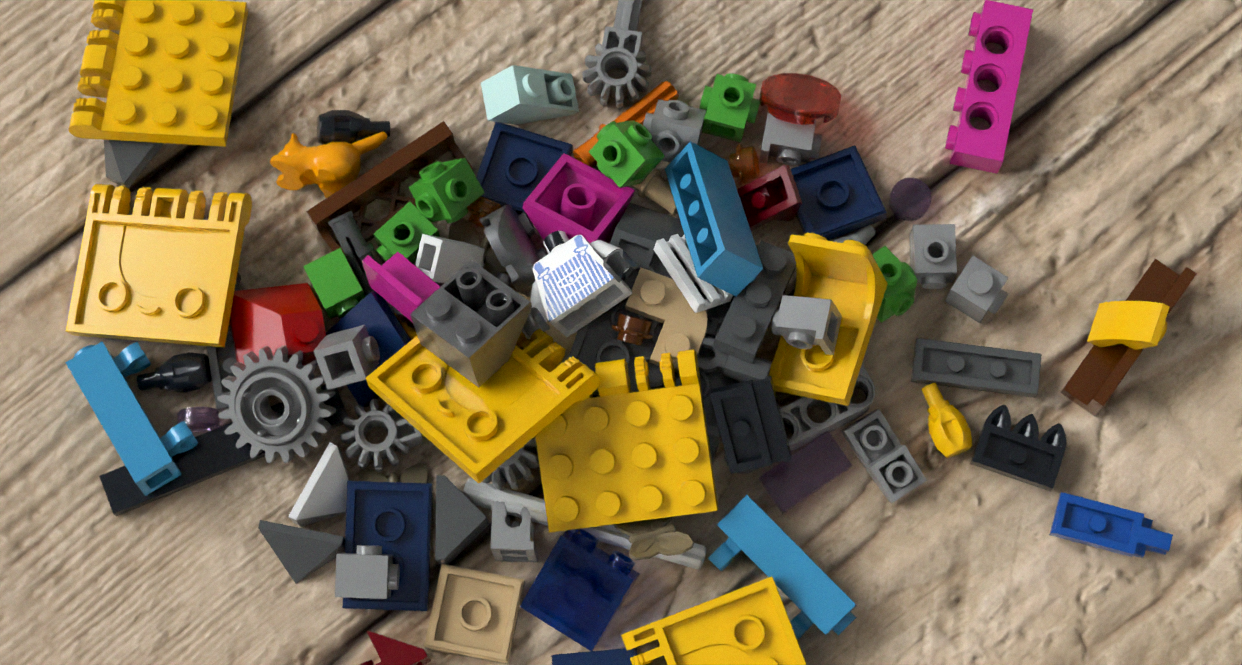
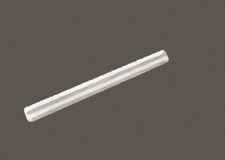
M473 478L467 480L463 494L474 505L492 510V501L505 502L507 514L522 518V508L526 507L530 513L531 521L548 526L544 499L504 487L501 490H496L492 484L483 482L478 484ZM613 524L566 530L570 533L629 550L632 545L629 542L630 535L623 534ZM694 543L692 549L682 554L671 556L657 554L654 557L694 569H701L707 549L703 545Z

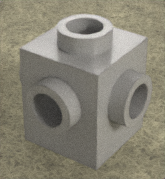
M658 99L654 114L646 113L643 126L649 130L652 135L651 140L665 155L662 159L663 161L671 162L690 141L699 145L706 110L690 107L678 100L664 101Z

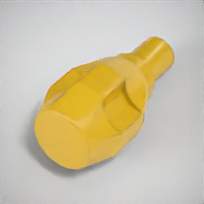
M936 383L922 388V393L929 405L927 409L929 413V433L936 448L946 458L954 457L969 450L973 446L972 436L964 415L953 405H950L948 400H944Z

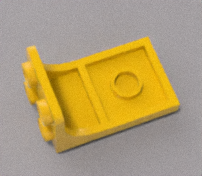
M805 233L804 236L791 235L788 245L796 261L794 296L831 299L841 313L842 318L834 355L825 354L819 345H813L811 349L793 347L781 335L768 376H772L775 391L849 406L888 283L872 253L863 243L854 240H845L843 243L828 241L825 237L815 233Z

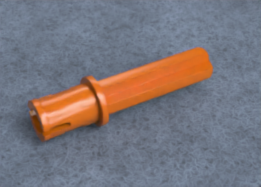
M669 81L661 82L614 121L619 123L635 120V122L643 125L646 113L654 114L658 99L664 101L677 100L679 94ZM601 124L598 127L599 131L593 137L572 151L576 160L592 168L597 165V161L589 151L599 141L597 134L606 126L605 124Z

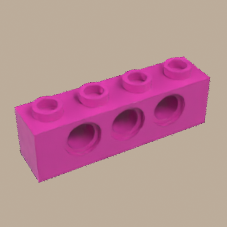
M985 0L981 13L973 12L968 36L975 37L973 51L965 50L961 73L968 76L965 88H957L953 111L960 112L957 126L950 125L945 149L952 150L949 164L998 174L1004 159L1033 9ZM990 42L998 43L1005 52L993 54L987 50L985 45ZM980 80H990L996 85L997 90L986 92L979 87L977 82ZM975 117L983 118L988 122L990 128L987 130L975 129L971 125L970 119Z

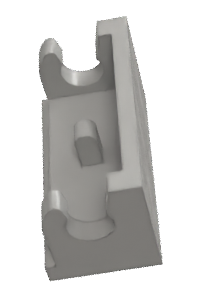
M492 501L490 549L495 561L538 562V552L534 542V526L526 507H523L521 510V524L517 521L511 524L505 502Z

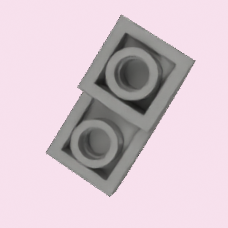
M875 409L841 431L869 475L890 503L895 502L927 481L907 447L901 445L880 409Z

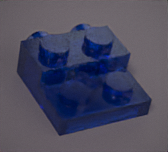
M576 529L575 533L567 530L560 535L520 607L592 652L598 645L616 612L623 605L640 573L632 569L635 562L625 554L613 551L609 555L596 547L599 540L591 533L583 529Z

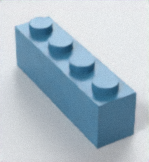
M690 141L665 168L670 189L697 277L737 296L749 283L756 279L763 266L728 161Z

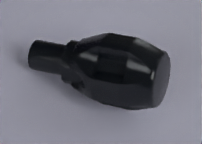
M331 110L320 114L317 118L318 143L322 145L330 142H347L351 144L379 132H386L387 137H390V121H370V118H364L362 115L350 110Z
M191 352L174 355L160 367H157L154 372L137 376V385L141 391L159 387L160 390L166 389L167 391L186 393L199 390L212 381L208 356Z

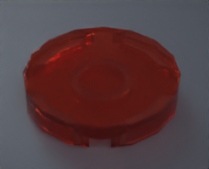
M781 73L769 76L762 82L759 101L761 106L767 105V112L777 119L788 123L809 125L814 124L815 119L824 118L823 123L833 120L839 113L841 94L835 86L823 79L799 73Z

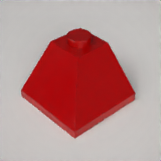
M308 283L234 291L230 325L237 362L245 364L243 356L251 351L259 358V350L265 346L270 347L273 356L278 348L286 346L289 359L298 351H303L302 365H307L316 360L313 351L326 336L322 309Z

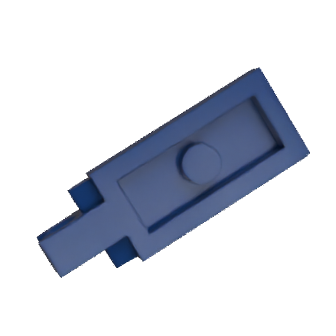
M1064 492L1059 494L1049 534L1129 557L1136 556L1141 558L1145 556L1146 550L1166 555V552L1170 549L1173 534L1151 529L1153 520L1145 518L1143 513Z

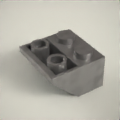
M470 260L417 307L410 316L420 344L477 387H480L509 361L532 305L529 300Z

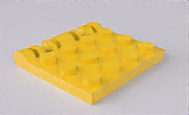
M94 0V12L91 17V23L95 27L104 30L93 29V31L89 32L86 42L89 45L84 49L80 69L82 77H80V82H78L77 90L82 95L107 98V101L105 103L98 98L85 97L76 99L73 107L74 113L71 115L69 132L75 137L86 139L226 147L248 17L247 3L217 0ZM111 30H117V31H120V33H119V35H118V34L114 33V32L111 31Z
M95 184L90 194L65 332L74 336L225 348L245 226L250 221L252 210L250 194L232 192L228 196L227 192L214 193L208 220H203L206 207V197L203 191L194 190L188 194V191L185 189L156 188L153 193L151 188H139L134 202L133 213L128 215L131 202V192L128 188L124 186L114 187L107 184Z
M538 329L529 340L521 331L509 361L480 387H477L422 346L418 335L366 377V381L371 390L479 484L573 403L584 401L598 388L600 376L574 356L572 358L569 357V359L559 365L564 358L566 349L556 342L553 343V338Z
M695 349L677 352L679 374L682 385L678 386L676 385L671 353L661 354L659 364L665 385L664 388L650 389L649 367L644 356L635 357L634 360L636 383L639 390L631 392L626 359L595 363V373L600 376V384L598 386L600 396L593 397V394H591L584 401L573 403L535 436L549 533L713 512L719 509Z
M773 576L621 634L627 651L657 639L659 641V647L631 657L632 665H646L651 663L653 659L661 656L665 657L667 665H807Z

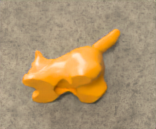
M379 132L351 144L347 142H330L319 146L307 147L299 142L296 133H292L290 141L284 146L283 150L270 159V164L282 172L278 176L276 183L281 188L287 190H299L308 185L316 184L324 193L325 198H328L358 177L361 155L378 148L387 139L386 132Z

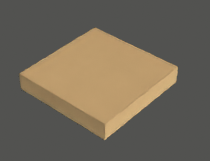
M441 564L424 648L508 665L525 580Z

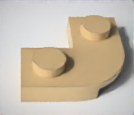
M640 267L631 290L633 294L629 296L625 308L633 313L663 323L650 357V363L660 366L661 354L671 353L674 371L679 373L678 351L695 349L698 357L703 338L706 336L707 312L704 310L695 313L673 279Z

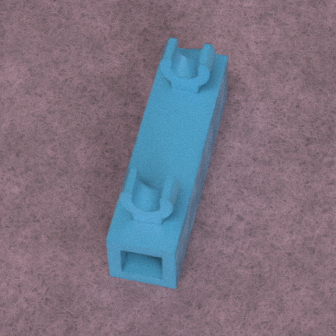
M101 341L96 345L83 347L74 355V358L65 362L134 482L145 496L182 475L172 456L190 450L198 442L185 421L172 427L164 436H159L125 378L130 374L141 372L151 365L138 342L127 346L118 356L113 358L105 344Z
M748 495L717 524L729 538L708 559L722 572L743 551L768 577L773 576L776 585L801 610L791 620L798 640L813 624L826 636L832 630L837 635H840L857 618L851 612L857 605Z

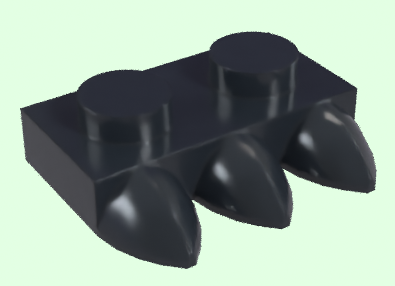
M1006 405L999 406L992 411L983 424L970 464L1051 492L1066 450V434L1062 425L1058 423L1052 426L1039 441L1038 424L1033 414L1021 419L1014 430L1010 431L1011 416Z

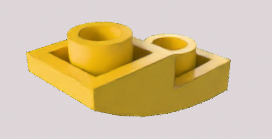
M1147 301L1099 303L1087 342L1100 348L1124 344L1134 350L1157 346L1167 330L1166 317L1170 306Z

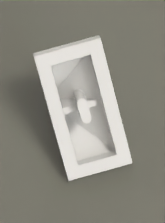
M329 442L288 516L293 523L300 527L346 513L347 481H350L343 455L336 445Z

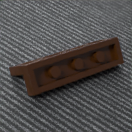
M443 121L306 212L318 233L333 252L339 248L342 249V247L338 246L329 233V230L332 228L328 222L349 211H352L354 214L360 210L359 216L353 217L361 232L363 225L370 226L362 232L366 242H369L375 238L373 234L409 201L416 207L414 198L399 196L401 182L409 177L420 179L419 170L435 163L437 158L448 151L451 152L455 159L466 157L455 143L453 133ZM392 188H394L393 194L386 193ZM375 199L391 202L388 215L380 221L365 218L367 205ZM397 203L404 204L396 210Z
M1155 259L1125 301L1163 303L1170 306L1169 314L1197 273L1186 266L1179 275ZM1124 344L1102 348L1094 345L1060 393L1093 416H1096L1144 349L1134 350Z

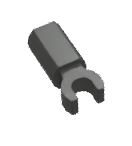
M703 338L702 347L712 350L715 353V357L709 362L698 359L699 371L712 373L720 370L723 371V376L741 382L765 379L769 375L772 361L756 356L751 364L714 349V339Z

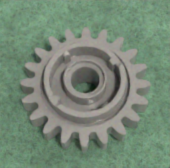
M269 346L259 350V358L254 352H249L243 356L245 364L236 362L230 367L235 376H227L221 381L230 391L219 395L217 400L228 404L229 408L218 414V416L222 419H231L233 422L224 431L225 434L239 432L240 438L237 440L236 447L240 448L250 443L252 445L250 450L251 458L256 457L265 450L267 463L273 462L279 453L284 463H288L294 458V451L301 458L310 452L309 445L317 447L322 443L323 440L319 433H326L332 427L323 418L333 415L336 409L326 405L324 401L335 395V392L333 390L321 389V385L325 382L323 376L315 377L313 375V371L318 364L317 361L314 360L306 366L302 365L303 351L301 350L290 359L288 358L286 346L278 348L274 356ZM270 395H275L283 401V414L275 412L270 407Z

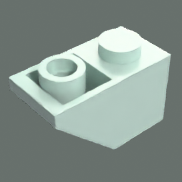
M512 65L481 82L488 121L519 125L574 115L579 112L573 77L569 73Z

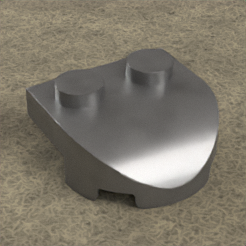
M507 204L481 218L480 222L485 228L484 233L500 264L505 266L512 284L517 291H520L536 281L533 273L534 264L548 254L544 247L539 250L536 249L531 239V236L535 235L536 231L527 214L523 212L519 215L510 204Z

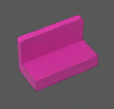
M396 252L383 265L377 263L369 255L362 260L370 287L411 322L410 314L440 288L436 282L399 252Z

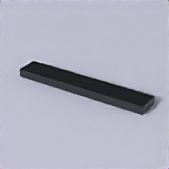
M326 384L321 386L322 390H327ZM337 388L329 389L333 390L335 395L324 401L326 405L336 409L333 415L323 418L331 424V429L344 425V418L349 417ZM283 402L271 406L275 412L284 413ZM231 422L196 436L195 438L198 442L196 446L188 451L172 456L182 475L147 496L136 485L126 466L102 474L99 477L113 514L119 516L265 457V450L256 457L251 458L250 450L252 445L250 443L237 448L236 443L240 438L239 432L227 435L224 432L233 423Z

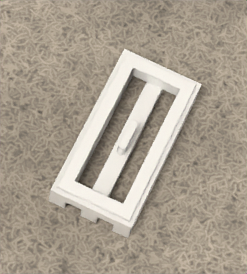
M678 234L672 235L667 242L664 238L656 241L653 250L695 313L731 301L732 294L697 277L685 235L683 237H680ZM674 251H676V253L686 266V271L677 259V257L675 256V254L673 253ZM694 283L698 284V286L706 296V299L702 297Z

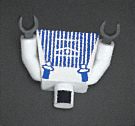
M564 231L550 233L543 241L548 255L536 262L533 267L536 281L532 284L530 302L532 308L522 332L527 340H529L538 329H541L543 332L548 331L550 327L547 321H549L564 336L569 337L633 294L621 276L630 267L635 269L637 264L623 249L602 240L590 243L583 235H576L569 240Z

